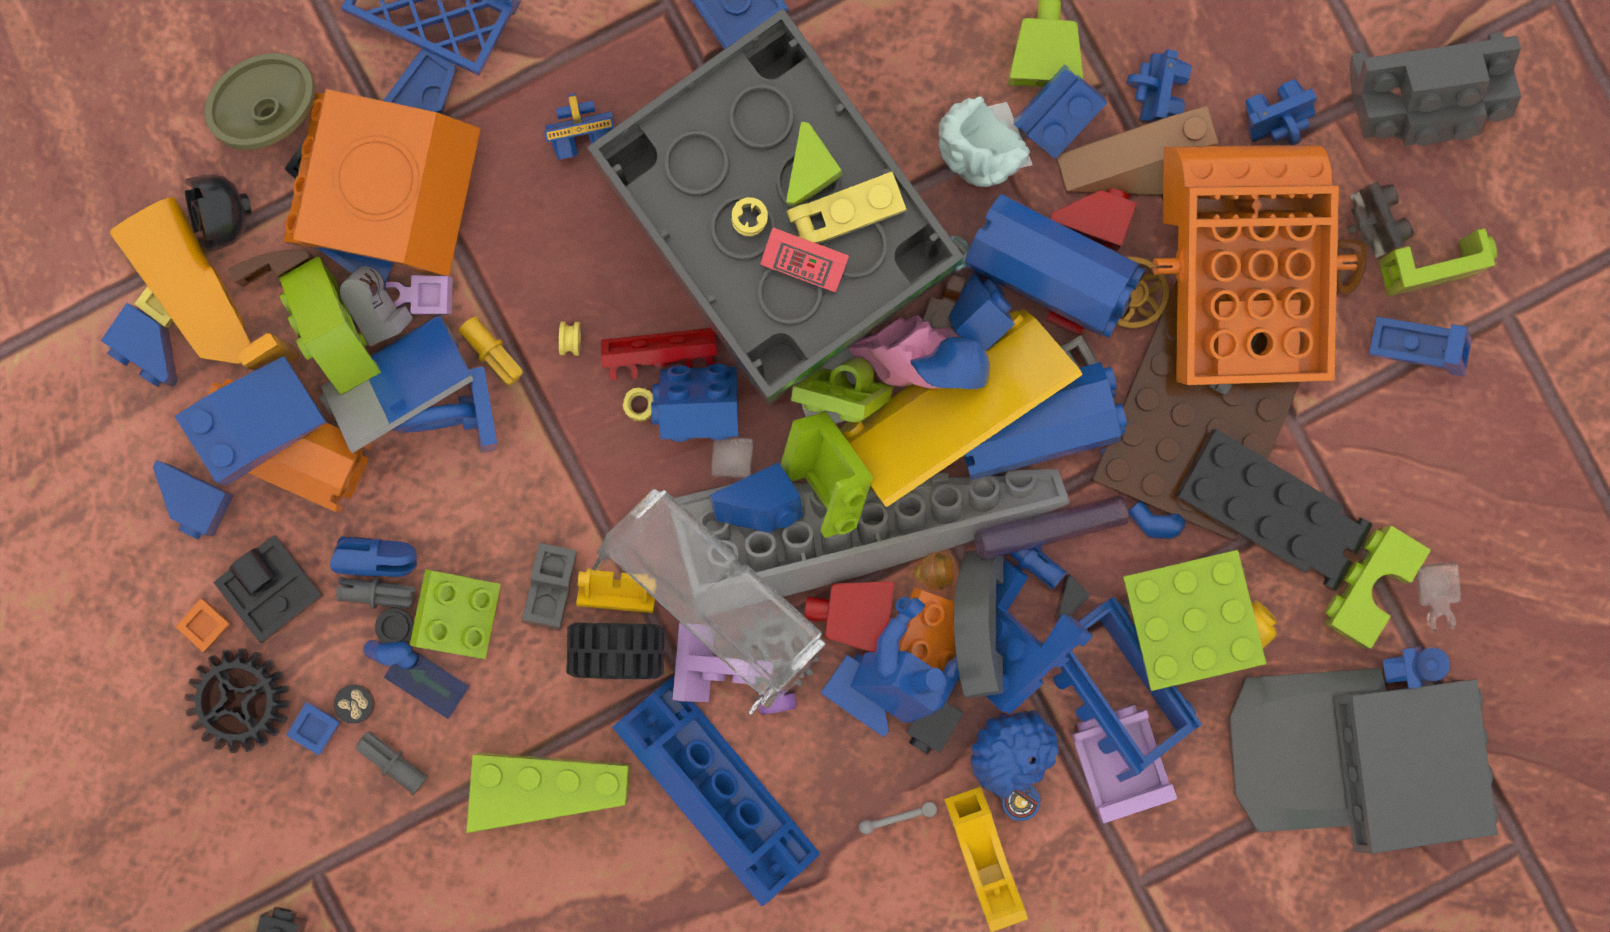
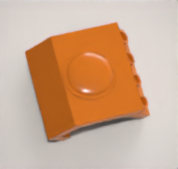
M326 89L325 93H316L310 110L307 136L302 144V159L298 176L293 185L294 195L290 213L285 221L286 232L283 242L296 246L327 248L398 263L414 268L415 272L425 275L449 276L481 128L437 112L329 89Z

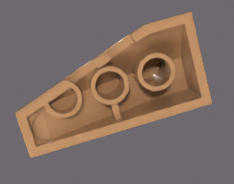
M1204 106L1061 153L1056 160L1066 193L1093 194L1100 190L1107 192L1109 188H1114L1127 194L1163 195L1164 146H1219L1208 107Z

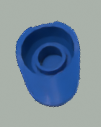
M948 337L942 340L931 354L910 360L911 365L921 378L937 388L978 389L983 388L989 379L990 362L988 354L975 339Z

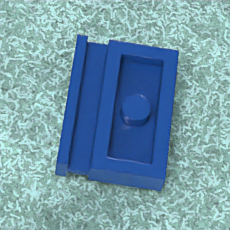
M1064 64L1014 119V125L1027 133L1029 138L1056 159L1107 104L1104 96L1080 76L1075 75Z

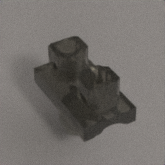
M1375 182L1350 195L1355 207L1351 209L1356 223L1347 227L1349 235L1360 232L1365 245L1370 243L1376 258L1404 246V241L1414 235L1409 220L1404 217L1395 221L1390 207L1399 203V195L1394 185L1380 186L1379 182Z

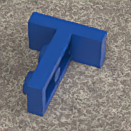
M1376 317L1369 355L1447 369L1451 375L1465 377L1472 338L1466 326L1451 324V328L1448 329Z

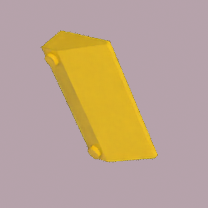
M1022 309L1021 311L1010 313L1015 325L986 351L990 362L988 382L983 388H927L914 384L909 385L893 396L890 402L860 422H847L840 429L841 433L873 476L870 489L885 507H888L1083 375L1077 365L1038 320L1026 310Z

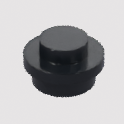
M387 609L378 616L375 623V632L382 643L402 641L407 643L411 639L414 622L412 617L402 609Z

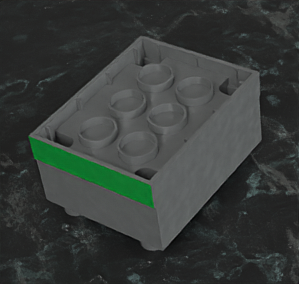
M784 8L587 147L601 176L767 406L793 389L794 385L821 369L955 272L956 267L962 264L964 256ZM801 122L810 123L843 173L841 178L803 204L893 172L907 210L819 244L849 255L836 292L760 265L773 228L800 236L795 223H790L787 211L794 207H788L786 200ZM747 197L762 201L768 212L767 224L764 230L752 237L739 234L734 229L731 221L732 209L735 204ZM751 207L743 208V216L739 219L741 224L745 226L746 222H748V227L756 226V218L760 215L758 210L754 208L753 212H751ZM821 213L810 217L815 230L826 227Z

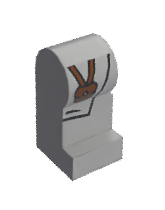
M359 267L340 287L342 301L370 346L400 334L413 319L406 306L399 309L396 308L386 290L383 289L381 275L371 267Z

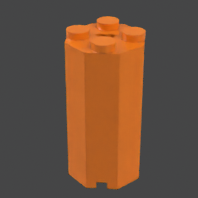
M226 378L222 385L214 382L210 386L207 395L234 381ZM325 423L248 473L334 512L341 513L346 506L339 504L343 497L349 500L352 498L367 467L369 458L362 455L363 449L371 450L373 443L370 442L352 453L346 444L340 428Z

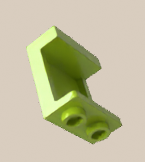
M1485 228L1476 230L1459 240L1463 257L1417 269L1410 246L1392 251L1378 260L1387 297L1475 276L1495 266L1494 259L1497 258V248L1493 237L1487 235Z
M826 411L794 420L780 465L791 482L806 478L826 507V515L820 530L822 535L827 538L837 534H847L857 528L873 476Z

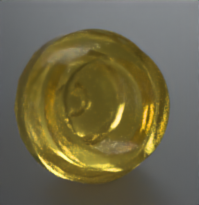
M940 552L931 553L922 559L920 565L914 568L913 575L930 590H943L945 586H950L953 583L954 568L952 559L949 555H942Z

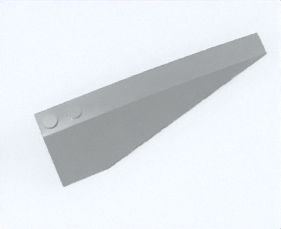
M1058 469L1007 471L1006 475L986 476L971 480L970 476L948 477V473L935 474L932 478H929L888 507H885L873 491L869 489L857 528L844 535L837 534L825 538L820 530L827 509L809 483H793L801 497L803 517L797 519L789 527L778 528L770 533L719 522L715 519L710 494L729 485L668 500L698 618L812 590L890 568L987 536L1069 504V498Z

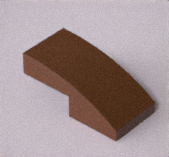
M306 250L276 251L250 258L230 267L228 270L234 281L244 287L272 270L277 277H281L312 260L314 256Z

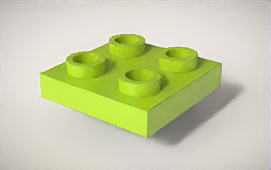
M853 357L837 366L834 370L821 368L794 385L791 401L804 404V408L809 411H830L839 414V417L845 421L860 422L891 401L893 386L875 382L872 365L862 357ZM846 371L851 372L855 376L856 385L848 380Z
M425 569L410 646L486 659L501 584Z

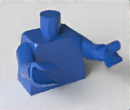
M901 597L897 600L895 608L899 614L896 618H891L878 637L876 652L864 654L851 684L853 689L905 724L942 709L960 679L956 655L953 660L949 659L945 668L941 671L938 668L930 667L912 653L899 651V641L908 629L906 627L910 619L916 617L925 607V604L918 598L910 599L909 597Z

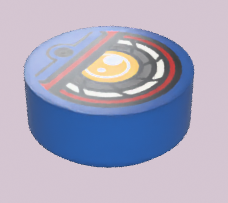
M1032 786L1021 791H1013L1007 799L1001 798V805L1004 812L1010 818L1017 821H1026L1034 817L1038 812L1040 796Z

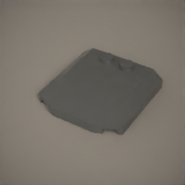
M1381 668L1244 677L1236 702L1232 705L1228 715L1234 795L1250 818L1257 832L1350 826L1334 696L1386 691Z

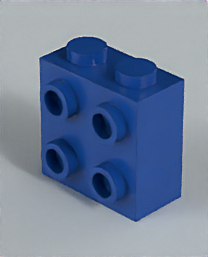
M713 364L707 368H689L677 365L669 369H660V383L653 384V402H651L652 425L660 426V439L683 442L691 438L725 440L729 437L738 436L739 397L737 367Z

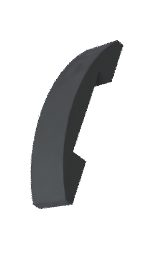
M1000 545L966 552L958 574L954 603L955 649L964 697L967 699L1003 693V656L996 652V585L1003 584L1004 548Z

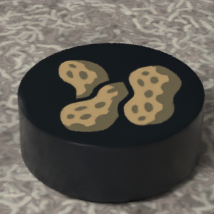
M349 685L342 688L334 700V709L337 716L344 722L351 724L360 723L368 719L375 706L372 693L361 685Z

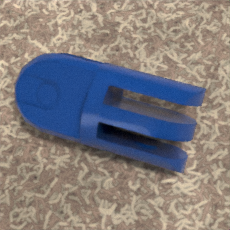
M341 536L334 549L330 567L337 574L402 577L409 575L417 567V553L413 546L401 541Z

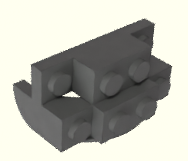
M1502 32L1490 33L1488 40L1369 58H1366L1365 52L1352 54L1350 61L1351 91L1363 138H1388L1394 136L1402 139L1404 146L1414 144L1427 146L1454 139H1470L1475 135H1480L1486 120L1498 122L1513 117L1521 98L1514 73V67L1521 50L1518 37L1504 38ZM1394 87H1400L1403 98L1389 90Z

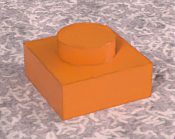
M200 598L175 628L205 653L232 623L205 598Z

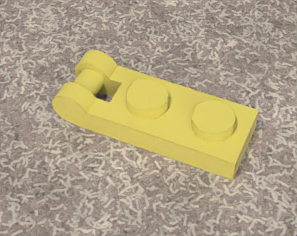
M889 172L810 203L789 209L787 215L790 223H795L800 235L798 237L820 244L907 210L893 172ZM821 213L826 227L815 230L810 217Z

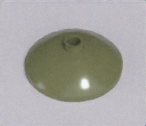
M268 53L248 58L229 69L213 86L205 106L206 123L215 138L231 148L251 150L273 145L291 135L306 119L315 99L316 88L314 79L304 63L290 55Z

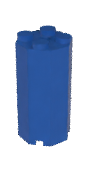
M1000 194L985 217L987 219L982 229L979 228L965 259L966 267L1100 336L1110 338L1119 319H1122L1132 300L1130 296L1140 283L1145 269L1139 267L1138 263Z
M1101 362L1080 367L1079 369L1083 375L966 453L964 458L970 479L974 480L1121 442V434L1126 433L1125 426H1127V421L1122 404H1114L1113 397H1116L1115 389H1117L1112 367L1103 368Z

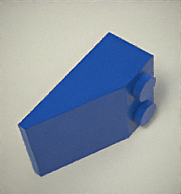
M285 356L218 389L175 416L215 482L227 486L327 423Z

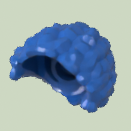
M1035 710L1014 713L1012 716L1000 714L997 719H988L986 726L977 733L978 741L971 748L973 754L970 762L972 763L974 777H976L984 789L991 791L1002 799L1009 798L1015 790L1021 791L1032 787L1033 784L1040 782L1044 778L1045 770L1050 769L1056 763L1055 756L1058 755V744L1054 728L1048 725Z

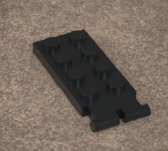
M1211 429L1174 495L1300 572L1307 573L1310 568L1325 577L1323 585L1333 591H1337L1352 564L1351 560L1342 556L1343 552L1346 549L1357 554L1373 526L1371 522L1359 517L1358 521L1354 522L1340 513L1344 507L1343 505L1217 429Z

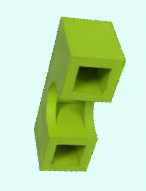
M1385 526L1381 531L1375 529L1364 546L1368 552L1361 564L1356 561L1352 565L1344 579L1348 583L1341 596L1336 594L1331 599L1325 610L1328 618L1324 625L1363 649H1371L1391 617V615L1379 609L1372 598L1374 583L1383 575H1389L1401 583H1411L1431 551L1393 526Z

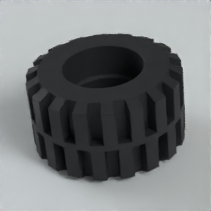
M573 623L567 626L566 673L575 678L593 679L659 678L664 675L665 628L658 624Z

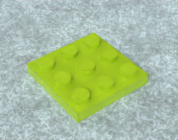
M1238 550L1123 577L1151 691L1266 664Z

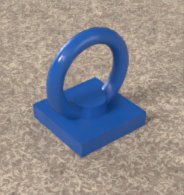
M484 367L469 369L474 379L469 383L471 395L458 396L459 403L428 407L392 430L398 433H410L463 424L464 431L477 429L481 453L496 450L497 439Z

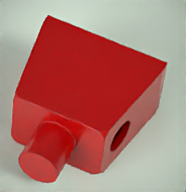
M895 582L832 584L830 599L807 596L804 619L827 622L825 638L869 652H876L877 639L890 621Z

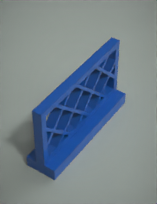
M345 0L341 8L343 12L480 76L511 14L514 15L521 0H475L478 3L471 4L470 0H465L467 6L445 13L442 1L437 0L441 14L422 21L418 18L414 4L425 0H399L385 5L384 0H380V7L368 11L354 6L357 0ZM406 6L411 7L415 23L403 27L392 24L388 12ZM488 7L501 13L494 25L481 29L474 14L475 11ZM470 13L475 31L454 37L448 20ZM381 14H384L386 20H384V19H382V18H380V17H377V16H378V15H381ZM441 22L445 23L450 39L435 44L426 40L422 28ZM418 30L420 36L415 35L411 32ZM490 34L486 43H484L482 36ZM478 38L482 50L476 62L460 56L457 44ZM453 46V49H454V52H455V53H453V52H451V51H449V50H447V49H445V48H448V47Z

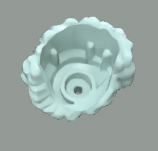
M977 97L976 99L968 98L962 103H955L949 112L941 118L939 123L940 140L938 143L942 159L951 171L957 173L967 183L977 187H990L1006 181L1008 176L1014 175L1021 166L1027 163L1030 150L1025 146V142L1020 140L1021 136L1015 130L1008 129L1005 121H1000L994 116L993 109H988L982 97Z

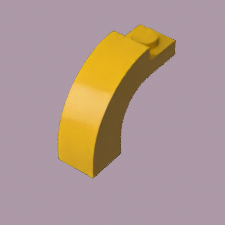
M978 787L944 799L972 884L990 931L993 932L1028 920L982 788Z

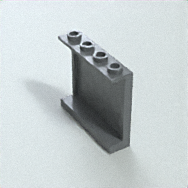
M1477 679L1452 680V682L1425 685L1410 689L1402 688L1365 694L1334 696L1353 852L1373 854L1497 835L1496 823L1498 813L1493 804L1491 789L1493 774L1488 765L1486 750L1488 736L1483 727L1481 712L1483 697L1478 688Z

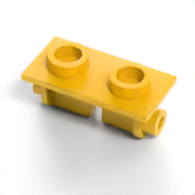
M587 568L586 572L579 571V590L576 606L653 613L657 583L656 578H649V574L621 573V580L614 579V572L592 570L591 568Z

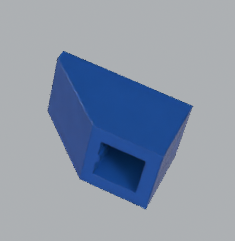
M974 272L969 277L949 315L955 332L961 338L977 340L985 351L1015 325L1009 313L1012 306L1003 297L1005 292L996 282L990 278L985 281L977 272Z
M126 303L101 339L103 343L110 347L107 354L125 366L131 361L142 368L139 375L156 387H159L161 383L173 387L178 380L168 328L161 325L139 308Z

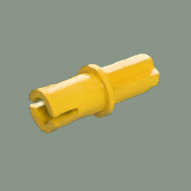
M477 316L470 318L459 328L458 333L479 354L478 360L481 363L486 362L505 385L509 386L519 380L523 370L502 347L503 341L501 339L496 340L479 321Z

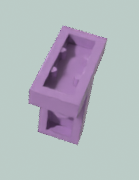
M679 623L673 700L709 702L711 680L725 681L726 674L733 675V683L756 684V677L772 678L773 662L713 656L715 625Z

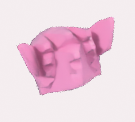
M918 315L907 320L900 317L879 332L861 339L851 346L849 350L853 357L866 359L872 365L878 377L888 385L905 387L914 384L927 388H937L921 378L911 365L910 360L931 354L939 343L948 337L960 336L950 327L932 329L929 321H923Z

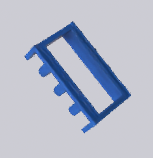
M1112 597L1094 607L1079 618L1077 622L1087 629L1100 619L1176 732L1144 756L1072 651L1068 654L1070 659L1061 667L1062 671L1054 676L1053 680L1059 689L1063 690L1072 685L1084 702V704L1076 709V715L1081 721L1086 722L1095 718L1106 734L1104 738L1098 741L1099 749L1104 754L1117 750L1129 767L1116 775L1118 780L1122 782L1139 775L1155 760L1196 728L1200 727L1202 723L1197 718L1194 707L1184 699L1176 686L1150 690L1135 626L1130 621L1127 610L1117 602L1115 597Z

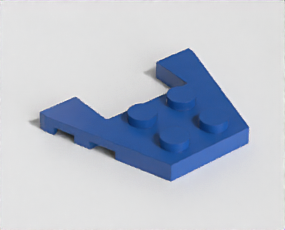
M1004 558L1003 584L996 585V652L1003 656V693L986 697L1000 711L1011 714L1044 683L1042 678L1054 666L1061 668L1070 659L1068 654L1077 645H1086L1093 635L1073 617L1062 614L1045 643L1040 642L1008 611L1028 576L1011 560Z

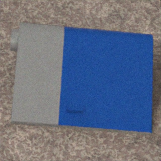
M440 314L371 355L381 371L378 375L342 395L339 394L330 380L321 385L324 393L319 395V399L329 415H334L346 444L352 453L474 380L458 350L460 346Z

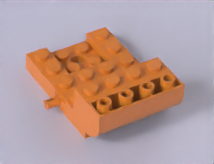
M1164 146L1163 224L1178 226V251L1176 258H1154L1152 265H1167V267H1152L1154 275L1175 274L1178 281L1176 382L1185 385L1335 381L1337 270L1355 271L1357 264L1343 262L1357 261V256L1355 254L1337 255L1339 186L1333 185L1330 159L1322 146ZM1262 332L1267 338V346L1263 352L1255 354L1251 348V341L1257 333Z

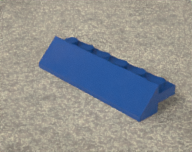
M671 677L612 726V728L757 902L764 906L792 879L806 869L821 853L698 706L690 701L673 700L674 678Z

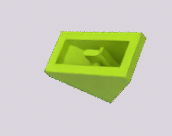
M801 122L786 200L788 207H796L803 204L843 176L841 168L810 123Z

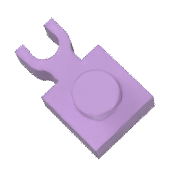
M411 275V287H407L403 283L386 282L387 288H397L400 292L399 299L393 302L396 308H401L411 303L410 314L452 315L453 277Z

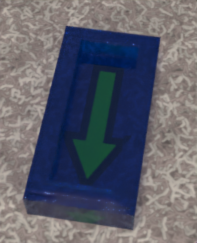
M414 649L412 651L416 653L417 661L412 667L401 669L398 664L391 665L384 676L385 679L447 719H450L471 687Z

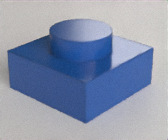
M306 702L286 736L315 754L322 755L341 721L314 704Z

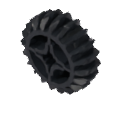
M238 649L236 658H234L231 650L222 651V662L216 655L208 657V663L212 670L204 665H199L196 668L198 674L203 679L192 678L188 682L191 687L197 689V692L185 695V700L195 701L196 708L187 709L186 715H198L199 720L194 722L191 727L193 730L206 728L201 737L203 742H208L216 736L214 748L217 750L223 749L228 741L230 753H237L240 744H242L246 752L254 750V740L260 746L268 744L265 732L272 736H277L280 733L278 727L273 724V721L279 723L287 722L288 717L278 711L279 708L291 707V701L280 700V694L289 692L290 687L289 685L278 687L276 682L281 680L285 674L283 671L275 672L272 675L269 673L275 664L272 659L265 661L260 666L262 653L254 652L248 661L247 649ZM235 668L243 669L254 674L259 681L244 687L236 678H231L228 671ZM218 679L220 683L217 686L221 692V699L211 710L210 694L213 685ZM265 691L267 696L266 710L262 719L258 722L256 719L258 714L255 709V702ZM250 693L241 702L242 711L241 707L225 709L236 699V694ZM231 714L239 720L240 724L245 723L249 731L244 733L230 731L219 724L217 720Z

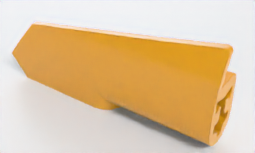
M169 197L160 200L110 230L111 236L201 359L241 365V361L236 355L237 351L251 343L244 330L246 329L219 274L213 265L210 266L176 198Z

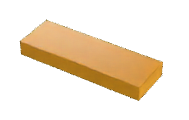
M266 333L237 351L238 353L236 354L243 366L254 371L283 356L287 358L289 363L300 357L294 345L271 333Z

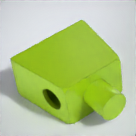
M1039 0L1037 19L1025 18L1022 20L1007 86L1043 88L1064 64L1075 75L1083 79L1077 22L1060 20V0Z

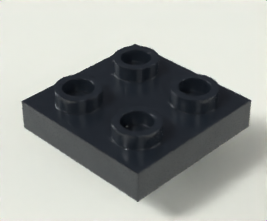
M273 535L258 548L245 553L229 567L225 574L213 582L260 643H264L324 596L278 535Z

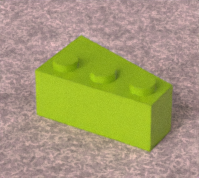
M320 256L279 277L284 293L279 296L286 310L291 315L288 317L291 327L297 336L300 337L296 340L299 349L307 360L315 359L340 395L381 373L377 363L364 347L368 344L363 334H358L352 321L353 317L340 296V286Z

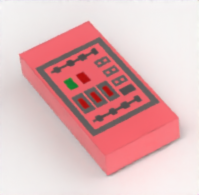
M773 228L760 265L836 292L849 255Z

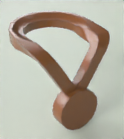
M1338 240V248H1352L1357 256V261H1355L1357 268L1346 284L1342 285L1341 270H1337V292L1345 295L1357 288L1365 272L1366 245L1357 240Z

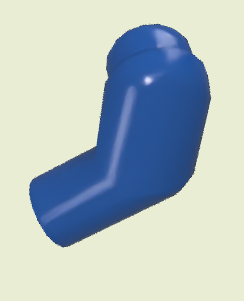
M1142 501L1137 502L1127 511V514L1144 534L1150 538L1173 539L1179 536L1185 527V520L1180 514H1170L1168 516L1153 515Z
M369 640L364 645L363 651L365 656L382 665L391 666L398 664L401 669H409L417 661V655L412 651V646L404 641L381 643L377 640Z

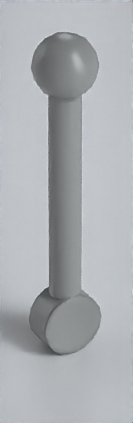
M929 801L925 802L922 808L872 822L866 819L860 822L859 830L862 834L869 835L876 828L922 815L933 817L937 812V807L933 802Z

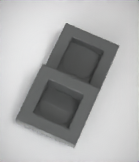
M539 543L530 578L531 585L522 617L523 623L561 630L577 555L576 550Z

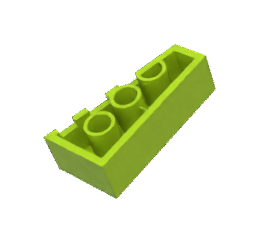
M480 752L473 754L466 833L624 806L629 800L631 763Z

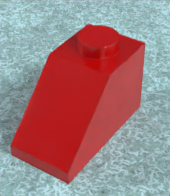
M1109 188L1107 192L1100 190L1051 213L1049 219L1109 249L1118 251L1123 244L1137 203L1130 201V195L1126 192Z

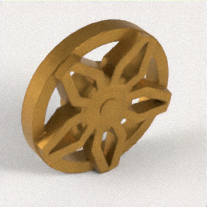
M1127 257L1152 272V267H1158L1152 265L1151 261L1144 258ZM1152 273L1143 275L1136 290H1133L1130 296L1132 300L1128 307V314L1123 319H1119L1117 326L1138 329L1150 325L1161 316L1169 299V286L1164 274L1154 275ZM1158 278L1152 288H1148L1145 281ZM1161 286L1162 298L1158 307L1154 298L1150 297L1149 294H1153ZM1145 302L1149 303L1154 314L1144 310L1142 305ZM1135 308L1139 314L1148 318L1139 322H1128L1134 315Z

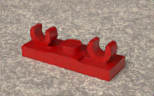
M712 328L601 340L602 368L609 367V376L612 381H617V369L621 366L628 367L631 370L632 379H636L638 376V364L664 367L672 362L685 359V366L693 368V360L703 358L706 360L708 367L714 364V356L717 355L716 334Z

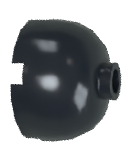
M215 174L185 179L184 183L192 188L185 191L191 225L194 233L202 230L205 241L199 242L202 251L206 253L234 244L241 238L245 230V216H249L252 213L247 194H239L233 182L226 177Z

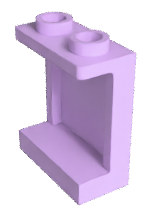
M1134 704L1114 711L1144 756L1157 747L1146 709L1137 710ZM1095 718L1077 723L1079 730L1070 733L1099 821L1103 824L1177 799L1173 785L1168 781L1161 757L1145 768L1139 775L1120 782L1116 775L1129 767L1117 750L1104 754L1099 749L1098 741L1104 738L1106 734Z

